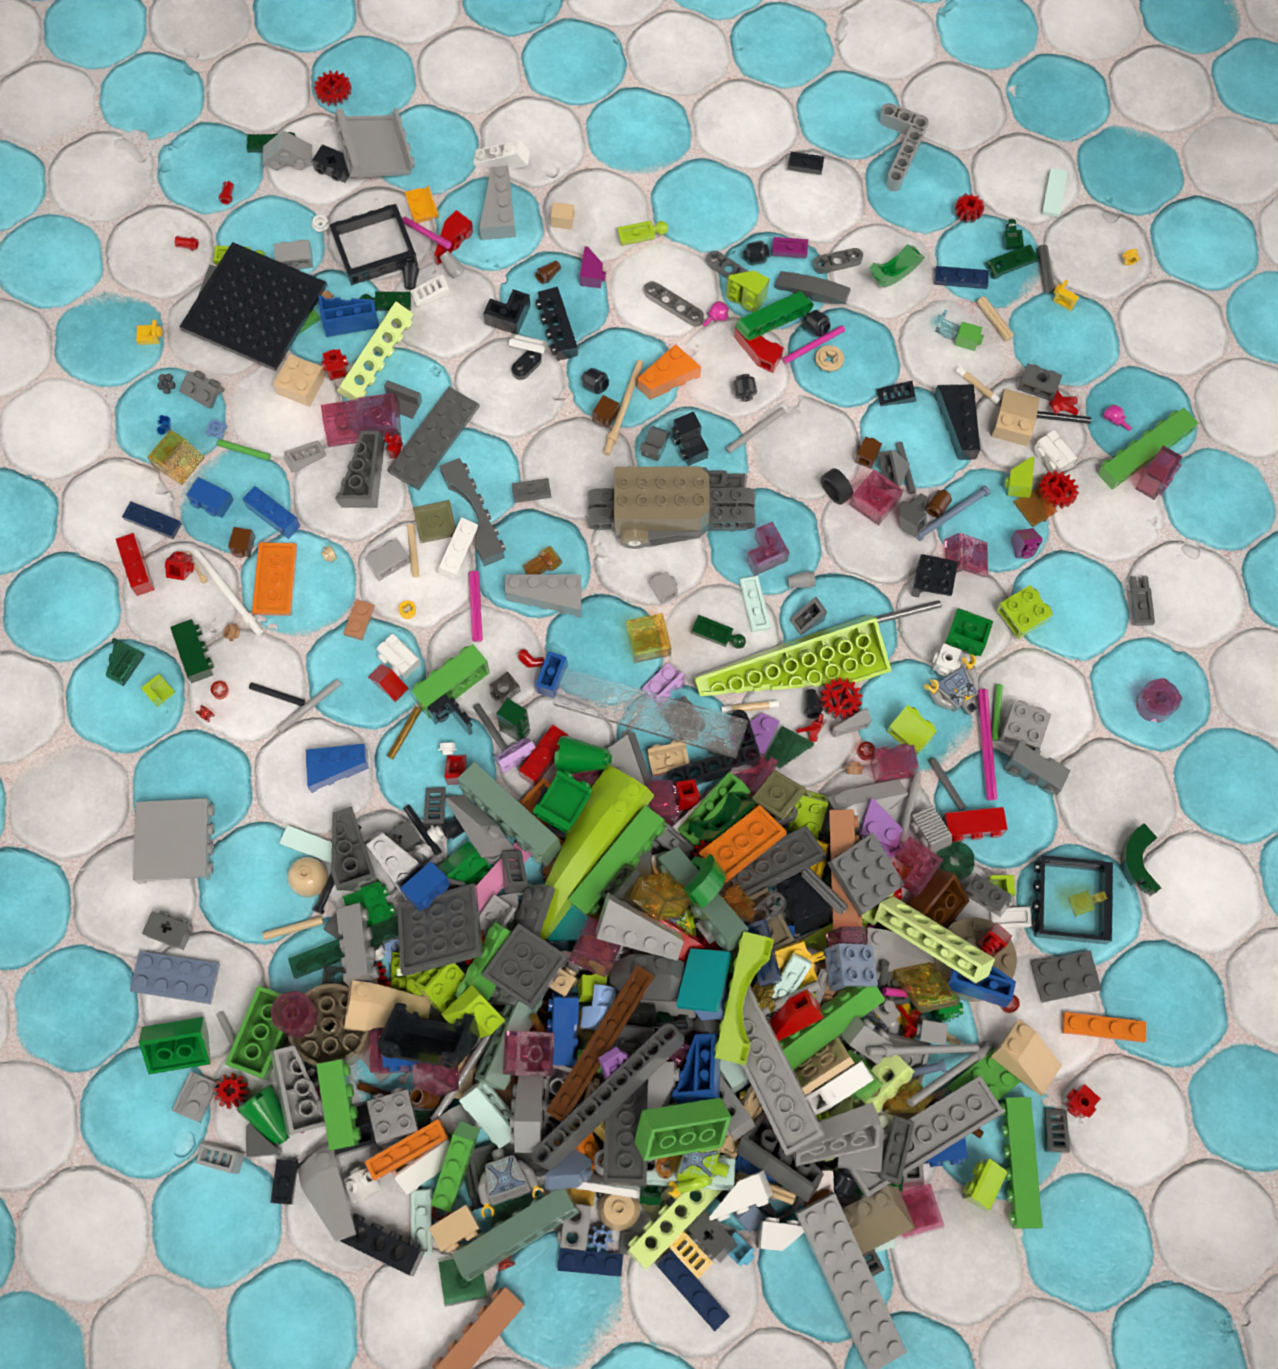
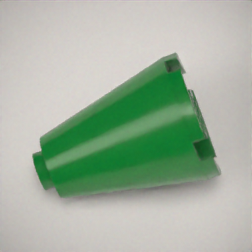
M562 736L557 745H560L559 751H555L557 771H567L570 774L607 769L608 765L612 763V754H610L608 749L570 736Z
M272 1084L259 1091L236 1109L243 1118L272 1144L278 1143L281 1145L290 1138L286 1134L281 1104Z

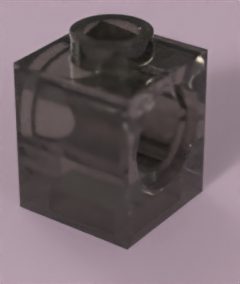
M508 671L490 684L491 697L495 702L499 700L502 705L507 698L511 699L521 692L520 685ZM503 686L509 688L506 692L499 691Z
M324 965L322 985L340 984L349 987L344 980L339 983L334 982L336 974L346 973L344 967Z

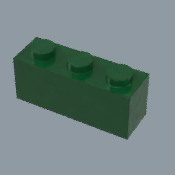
M190 619L171 626L173 638L190 682L194 683L213 676L212 669L215 667L211 657H207L206 652L209 650L205 640H201L200 635H203L200 625H196Z
M507 698L496 713L500 731L519 742L522 738L527 737L531 731L529 729L528 712L525 708Z

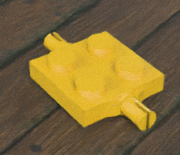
M804 940L774 949L780 973L791 955L795 953L812 961V966L801 984L804 985L817 980L814 962L825 959L823 950L810 954L806 949Z

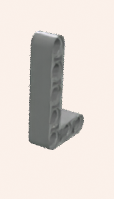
M886 103L881 109L880 124L906 134L886 182L887 189L895 192L901 188L925 137L929 121L924 115L891 103Z

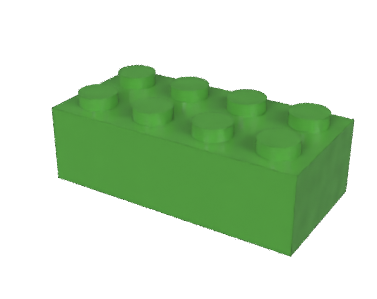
M474 644L464 647L459 652V655L448 659L442 668L432 671L423 682L419 681L414 685L411 692L416 704L431 719L427 707L445 694L449 698L453 697L456 700L490 674L488 662Z
M258 986L225 1065L268 1081L273 1071L270 1051L282 1048L288 1034V1020L291 1010L299 1001Z
M721 1098L642 1110L634 1142L644 1161L722 1148L731 1115Z

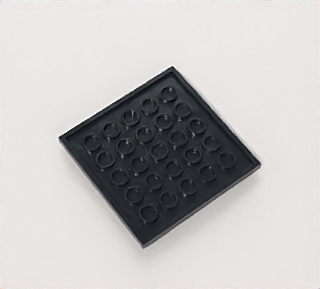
M232 242L179 327L181 331L276 371L317 304L318 296H321L326 289L327 282Z

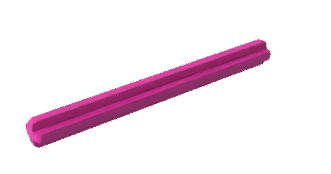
M979 689L978 707L986 798L988 801L997 800L988 690Z

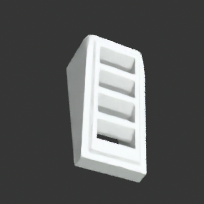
M443 274L410 291L417 307L450 295ZM419 293H421L423 297L422 299H419Z

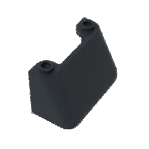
M396 1002L377 1044L382 1055L386 1058H397L453 1069L457 1068L476 1046L480 1033L474 1015L464 1014L462 1021L461 1019H456L454 1024L422 1019L419 1017L418 1012L414 1011L413 1014L408 1012L405 1003Z

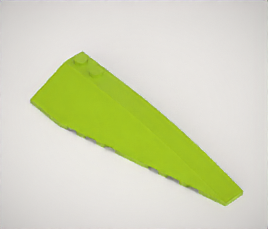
M869 614L767 649L697 676L694 679L700 696L748 691L757 692L762 690L803 688L807 686L816 687L826 683L830 685L831 679L837 682L838 677H841L842 681L849 678L848 683L851 684L852 682L858 683L891 672L892 670L877 618Z
M608 765V768L604 770L592 786L593 794L569 835H567L544 885L555 888L539 935L544 941L547 940L572 906L568 901L570 896L643 807L647 806L654 797L653 793L646 786L611 765Z

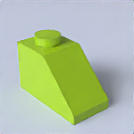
M1030 457L1013 468L1010 472V477H1006L1005 488H1008V496L1030 498L1035 457Z

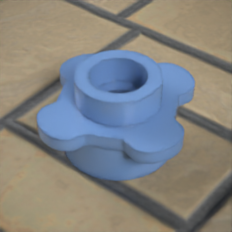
M212 420L208 424L206 434L221 439L223 438L224 430L227 429V425L219 420Z

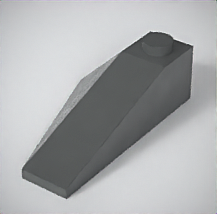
M352 806L333 812L331 874L336 889L360 891L362 887L377 882L373 866Z

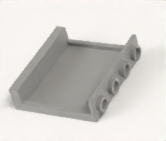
M394 108L392 115L345 116L343 109H336L334 124L350 177L411 174L415 161L411 157L410 144L406 141V131L402 128V118L398 115L397 108Z
M208 798L136 802L133 880L136 883L146 884V881L191 878L210 880V874H213L214 871L213 862H211V855L214 854V844L211 843V835H214L212 816L215 815V807Z

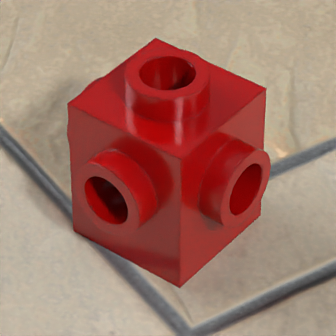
M332 349L322 353L324 360L321 361L324 372H328L330 381L346 377L347 371L345 366H348L346 355H342L340 349Z
M183 551L173 552L165 561L166 578L184 581L194 571L192 555L186 554Z
M1083 1084L1077 1090L1073 1088L1067 1094L1066 1098L1068 1100L1065 1105L1068 1107L1067 1111L1073 1117L1081 1119L1087 1116L1089 1118L1097 1110L1095 1106L1101 1098L1086 1084Z

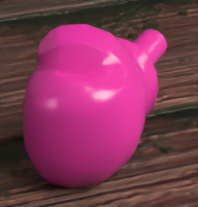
M722 301L715 302L707 313L709 318L702 325L706 327L712 320L714 322L718 320L726 321L729 317L728 306Z
M1112 404L1105 410V420L1111 421L1116 426L1121 424L1128 431L1132 429L1124 421L1126 416L1120 406Z

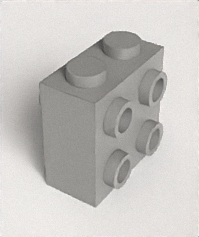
M1014 700L1010 706L999 741L1016 746L1022 738L1026 741L1025 745L1033 751L1035 748L1040 750L1051 713H1048L1044 708L1029 706L1027 702Z
M398 1088L393 1090L390 1095L378 1094L372 1096V1100L367 1101L374 1136L378 1145L406 1138L419 1130L414 1105L410 1101V1091L408 1089Z

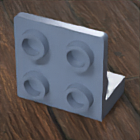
M839 943L824 949L829 991H837L848 986H878L872 945Z

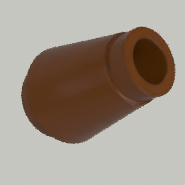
M555 260L538 268L535 273L536 279L541 284L549 283L561 270V265Z

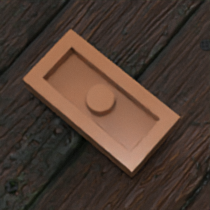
M356 599L344 631L345 636L363 641L375 608L374 604Z

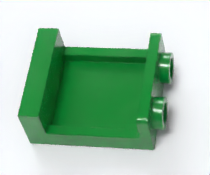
M557 771L555 779L539 805L535 806L533 814L569 835L593 792L591 786L585 781H576L573 779L574 776L567 771Z

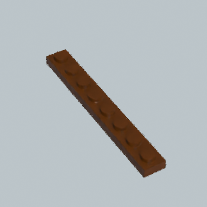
M639 965L635 967L546 1110L548 1114L560 1122H563L571 1114L601 1066L599 1057L610 1051L656 977Z

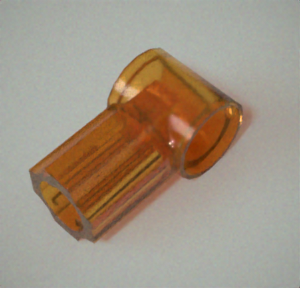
M548 546L536 558L522 565L526 575H541L547 570L553 571L557 569L563 561L554 548Z

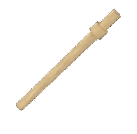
M641 360L636 362L612 430L606 438L607 444L603 452L605 455H610L614 444L617 443L619 429L636 386L637 378L644 364Z

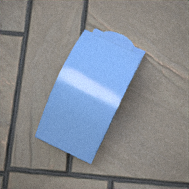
M594 985L592 1006L582 1007L580 1028L597 1030L615 1001L616 988Z

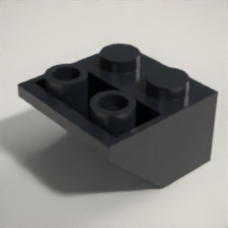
M367 1104L356 1107L358 1117L355 1118L356 1127H359L361 1132V1140H358L359 1144L335 1149L336 1155L342 1156L378 1145L375 1140Z

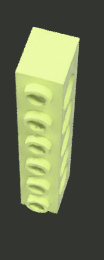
M397 302L393 304L336 390L338 393L354 404L358 399L362 400L367 393L365 388L367 385L371 386L377 378L374 374L376 371L380 372L386 364L383 360L385 357L390 358L395 350L392 348L395 342L399 344L404 336L401 334L404 329L408 330L413 323L410 320L414 315L412 312ZM392 322L396 323L399 328H394ZM382 336L387 337L390 342H385ZM373 350L378 351L380 353V357L375 356ZM364 364L369 365L371 371L366 370ZM354 379H360L362 385L356 384Z
M894 896L880 902L874 920L975 983L989 976L995 958Z
M899 1055L883 1058L872 1069V1072L884 1084L879 1088V1092L875 1096H871L866 1102L859 1098L855 1100L851 1095L848 1096L829 1113L830 1118L858 1108L861 1103L866 1105L873 1102L876 1112H880L883 1104L896 1095L899 1087L902 1084H906L912 1078V1074L915 1071ZM890 1073H894L893 1078L887 1081V1076Z
M695 1190L700 1195L699 1202L691 1200L690 1192L681 1193L677 1198L673 1197L675 1202L670 1207L666 1204L658 1212L661 1217L656 1222L651 1220L643 1228L645 1233L640 1238L636 1235L628 1245L631 1248L627 1251L628 1254L644 1271L647 1270L722 1190ZM677 1206L685 1209V1217L680 1218L675 1214ZM661 1222H668L670 1224L671 1230L669 1233L661 1231ZM647 1237H652L655 1240L656 1246L654 1249L646 1247L645 1239Z

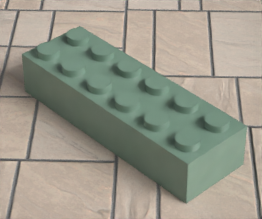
M476 762L458 777L461 784L459 787L463 791V795L469 801L473 800L482 812H487L498 826L501 825L504 833L510 839L515 838L518 842L517 845L524 852L528 850L532 855L531 858L538 865L542 863L547 867L558 856L562 848L558 837Z

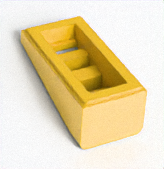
M684 1231L669 1246L697 1278L713 1264ZM686 1240L688 1243L678 1251L676 1248ZM692 1246L694 1249L684 1257L682 1254ZM697 1252L699 1256L690 1264L688 1260ZM704 1259L706 1262L696 1271L694 1267Z

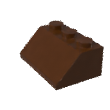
M936 869L908 903V906L947 929L970 900L955 873Z

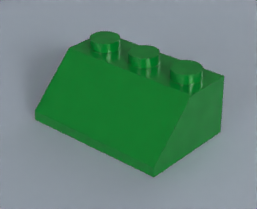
M204 1017L143 1026L141 1028L139 1046L148 1075L211 1064L209 1035Z

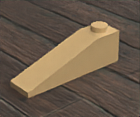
M352 981L348 992L344 1029L370 1031L374 1028L385 1027L396 1002L405 1003L408 1012L413 1014L416 1011L420 1018L428 1020L430 1003L422 996L374 983Z

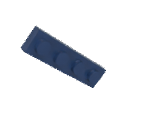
M672 1250L656 1264L714 1332L730 1317Z

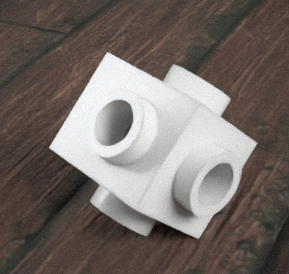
M943 644L940 652H936L932 663H935L933 670L942 676H949L954 671H957L961 664V661L958 659L962 650Z
M360 1166L350 1171L351 1176L344 1179L346 1189L353 1203L369 1198L381 1190L378 1181H373L368 1168L362 1169Z

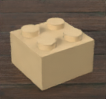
M289 354L273 385L278 395L310 407L326 377L321 366Z
M469 1205L463 1206L429 1227L440 1251H447V1253H451L461 1246L459 1242L464 1239L466 1241L474 1239L479 1235L478 1231L482 1229Z

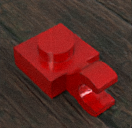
M386 432L384 441L388 444L387 451L390 458L395 460L403 447L402 438L395 434L392 437Z

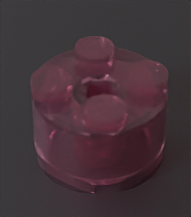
M1155 679L1147 683L1138 693L1136 709L1140 716L1147 721L1164 722L1179 708L1182 696L1176 686L1167 679Z
M298 991L283 993L272 1004V1022L285 1035L301 1038L314 1028L317 1022L318 1011L315 1004L305 994ZM293 1012L297 1013L295 1017L291 1015Z

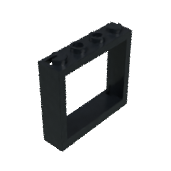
M397 204L386 205L383 208L370 210L367 213L354 215L351 218L329 224L351 286L402 270L404 263L407 262L418 264L416 253ZM395 218L408 251L351 269L339 235Z
M1041 855L1034 862L1036 880L1033 882V892H1036V900H1033L1032 909L1035 912V919L1032 921V931H1035V937L1106 945L1112 942L1113 862ZM1045 866L1100 871L1099 936L1043 930Z

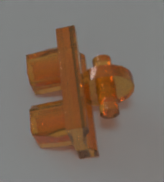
M738 884L726 890L722 898L739 918L744 916L749 920L756 914L753 908L755 903Z

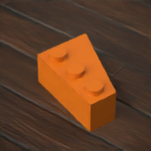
M675 344L637 378V389L651 400L669 392L670 389L678 385H684L689 380L700 378L701 366Z

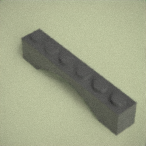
M458 458L441 465L440 471L448 489L463 497L477 515L479 530L475 544L484 567L504 559L505 545L502 540L499 541L497 538L499 533L495 524L491 525L489 521L491 520L488 509L484 510L482 506L484 504L481 494H477L475 491L477 486L474 479H470L468 476L470 471L467 464H463L461 459Z

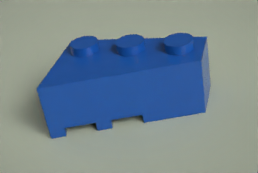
M318 296L326 337L379 327L374 300L356 298L341 300L340 297L325 299L324 296Z
M355 744L306 749L307 787L310 792L314 793L318 789L327 785L330 786L338 780L351 777L369 769L366 745Z
M992 967L988 977L975 983L951 968L946 989L1006 1008L1013 999L1016 981L996 967Z
M552 992V998H548V1011H551V1019H547V1031H550V1039H546L545 1050L549 1052L552 1065L574 1066L577 1062L575 1054L576 1045H578L576 1037L579 997L577 992H568L567 996H563L558 992Z
M716 1034L694 1036L686 1057L685 1067L679 1075L680 1080L672 1094L677 1105L720 1098L721 1059L715 1058V1045L719 1041Z

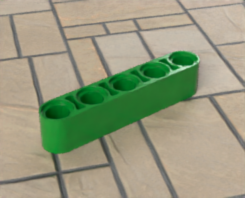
M800 291L742 317L737 322L736 329L750 341L808 314L814 304Z

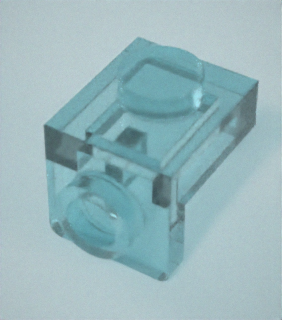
M944 310L942 315H938L934 323L937 325L935 332L947 339L955 340L960 325L946 320L948 311Z

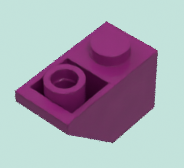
M1034 528L1016 530L1011 537L1016 558H1032L1043 542L1042 537Z

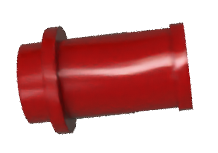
M226 181L223 182L222 191L219 194L220 202L225 205L230 204L233 200L234 184L230 181H227V185Z
M176 236L174 244L175 247L188 248L194 251L198 249L199 241L195 237Z

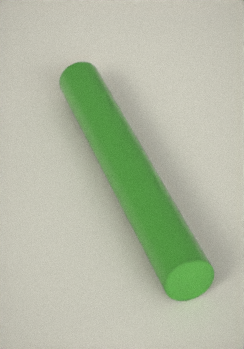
M222 439L217 441V446L267 461L271 459V454Z
M1001 684L995 685L992 741H999L1003 685Z

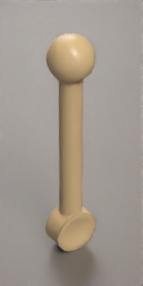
M185 551L186 554L191 555V552ZM194 562V569L200 577V582L203 584L207 583V577L201 573Z

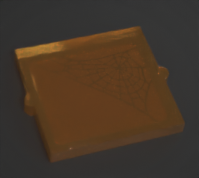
M1039 487L1031 490L1030 498L1020 497L1013 502L1032 528L1042 521L1046 522L1047 518L1057 513L1052 503L1047 505L1048 500L1041 499L1043 494L1038 493Z

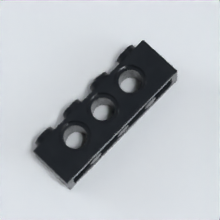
M554 287L538 291V299L535 302L537 309L542 311L540 318L542 324L547 327L545 333L547 340H551L552 343L550 345L552 355H556L557 361L578 356V346L559 288Z
M354 1213L352 1217L356 1235L339 1241L409 1276H414L425 1254V1251L420 1249L421 1245L412 1240H409V1243L401 1240L403 1236L394 1231L388 1234L382 1231L384 1228L382 1225L372 1222L370 1225L364 1222L365 1217ZM365 1228L366 1237L360 1240L358 1233L360 1229ZM380 1237L385 1239V1245L382 1249L377 1247V1240ZM399 1246H402L404 1254L398 1259L395 1251Z

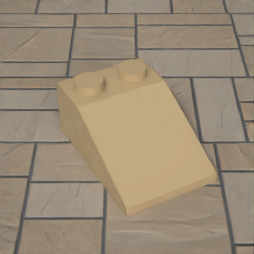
M1004 389L991 437L1027 446L1034 430L1040 398Z
M1021 1019L1009 1028L991 1055V1058L1041 1097L1062 1066L1039 1034Z

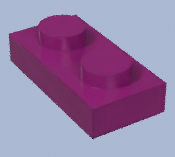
M773 237L772 256L807 258L808 239Z

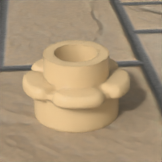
M323 547L324 551L321 553L326 562L334 563L333 561L337 559V556L332 547Z

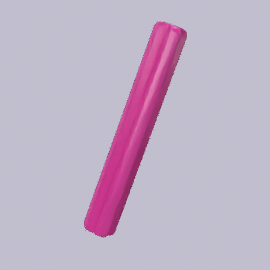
M470 571L473 642H482L480 577L478 571Z

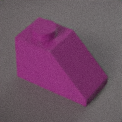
M585 246L580 272V286L601 288L602 282L606 281V271H603V263L588 246Z

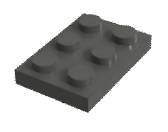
M1091 950L1031 963L1042 1003L1102 990Z

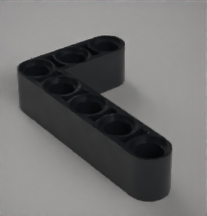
M735 710L731 714V723L739 748L670 770L667 780L673 790H675L676 783L672 782V780L677 776L682 777L680 781L695 779L696 785L724 777L728 772L734 774L753 768L760 763V751L748 715L744 710ZM738 718L745 719L741 724L735 722ZM745 735L751 737L748 741L741 740ZM749 753H755L756 757L753 759H748L747 755ZM731 759L738 760L734 765L728 764ZM712 765L719 766V768L715 771L710 770V767ZM693 771H700L697 777L691 776Z

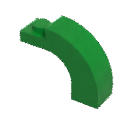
M907 244L889 262L885 264L873 263L869 269L873 272L871 275L882 287H888L910 274L925 257L915 246Z
M711 854L704 859L695 856L691 860L699 870V873L683 889L692 903L700 908H704L718 894L726 879L725 871Z

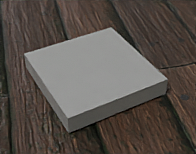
M884 1129L880 1131L879 1148L839 1156L838 1167L881 1173Z

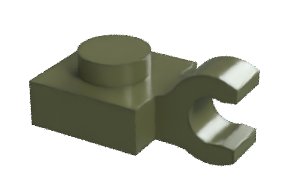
M669 1186L662 1193L661 1206L640 1204L653 1221L660 1216L658 1212L667 1204L666 1201L671 1197L668 1192L673 1191L674 1188Z

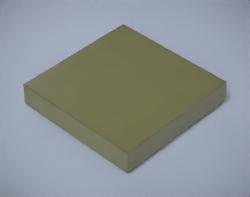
M450 500L413 508L421 543L453 537L456 527Z
M774 770L753 795L752 799L755 800V805H761L767 812L783 821L805 794L806 788Z

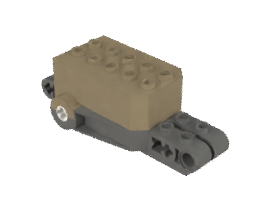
M700 466L615 467L614 488H596L588 492V528L592 530H615L616 539H620L621 546L625 548L639 549L697 539L707 531H746V529L756 526L755 490L752 488H709V474Z

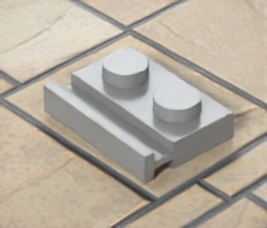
M190 1071L172 1111L201 1123L215 1094L213 1088H217L218 1084Z

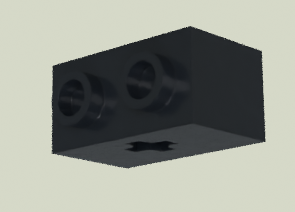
M322 144L312 159L315 171L321 175L330 176L335 181L346 183L350 175L343 153Z

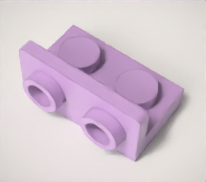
M667 663L642 688V691L659 706L662 702L666 703L671 698V693L675 689L679 690L684 685L685 674L683 672L679 673L670 663Z
M525 737L494 756V759L501 771L506 773L526 761L536 747L529 738Z

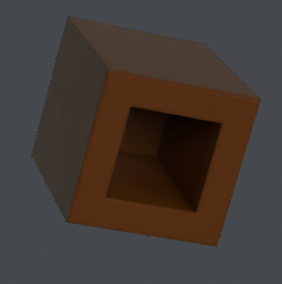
M603 395L592 412L593 421L601 427L609 428L618 414L619 403Z
M865 436L857 453L855 463L872 469L882 443L875 438Z
M233 527L228 545L233 556L238 558L251 556L256 538L253 531Z

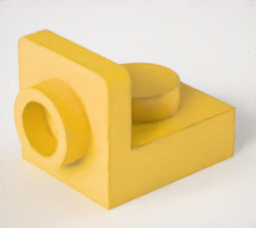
M1065 279L1063 284H1058L1053 293L1056 295L1053 301L1072 311L1079 296L1065 289L1069 282Z
M152 320V325H137L136 342L138 345L160 344L163 330L157 320Z

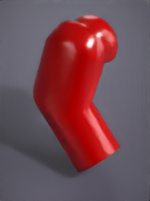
M526 649L519 651L518 659L527 668L543 667L544 657L533 658Z

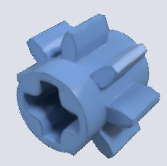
M602 1225L601 1230H597L594 1226V1235H588L589 1238H593V1242L589 1246H598L597 1252L603 1246L606 1250H609L607 1243L614 1242L608 1236L612 1233V1230L604 1231V1225ZM598 1232L600 1234L605 1233L607 1236L605 1238L606 1243L603 1245L601 1242H595Z

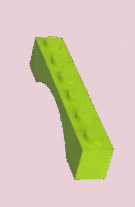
M743 932L739 940V953L734 961L735 971L729 983L730 993L724 1005L725 1015L720 1023V1037L715 1045V1058L742 1065L747 1063L751 1044L744 1025L743 1009L745 996L756 973L770 960L774 939Z

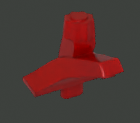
M1057 390L1054 400L1049 402V406H1052L1051 408L1055 414L1060 411H1067L1077 415L1079 412L1073 406L1078 403L1077 397H1063L1059 390Z
M820 713L819 718L814 720L811 725L798 728L796 732L811 731L809 741L817 742L818 734L828 720L823 719L824 714Z
M898 1005L897 1010L901 1014L904 1025L902 1033H905L903 1037L912 1038L917 1031L916 1025L921 1017V1013L914 1009L909 1017L903 1006Z

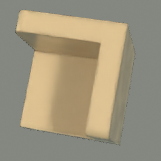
M554 202L551 212V227L572 230L575 216L574 205Z

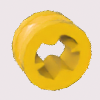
M1137 249L1127 250L1122 255L1125 265H1133L1140 260Z
M408 600L400 603V616L404 619L413 618L416 614L415 604ZM407 606H410V609L412 611H408V613H405L404 609H406Z

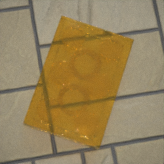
M931 962L893 969V977L920 1013L958 1005V996Z

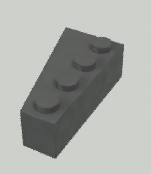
M361 431L353 451V458L349 461L347 467V474L341 482L342 487L335 498L342 508L378 507L385 445L380 431Z
M763 1111L754 1122L755 1127L742 1137L736 1153L761 1171L764 1170V1173L808 1202L818 1189L824 1173L814 1163L796 1166L793 1154L785 1155L766 1113Z

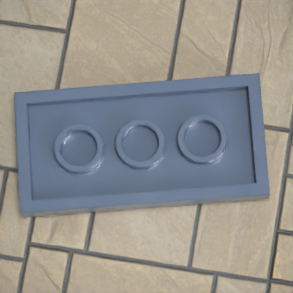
M139 951L130 992L211 1005L220 964Z

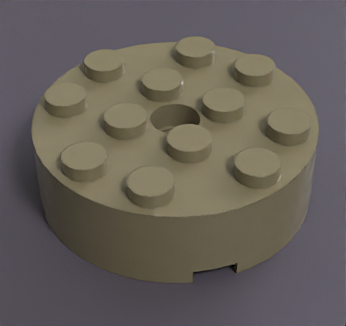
M971 917L958 920L947 929L980 949L981 946L977 943L995 923L987 919ZM1010 940L1008 945L993 957L995 960L992 967H996L1013 979L1017 966V955L1014 944ZM935 958L932 968L938 979L937 981L946 992L953 994L954 997H959L963 1001H983L946 989L951 967Z
M324 984L314 987L302 995L300 1001L291 1010L288 1020L290 1044L295 1046L299 1056L305 1062L317 1068L316 1064L346 1059V1063L349 1062L350 1066H352L366 1054L372 1043L375 1028L370 1031L344 1029L349 987ZM335 1023L334 1028L327 1031L328 1026Z

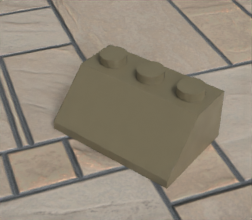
M887 1185L868 1198L864 1197L842 1209L863 1255L915 1229L898 1187Z

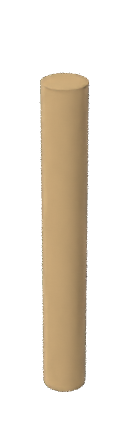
M408 524L412 577L418 578L420 574L415 525Z
M322 916L284 926L263 932V938L268 940L322 925L324 921Z

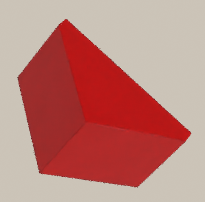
M382 664L368 676V679L395 703L409 690L392 669Z
M447 755L444 774L447 785H461L458 777L467 769L466 755Z

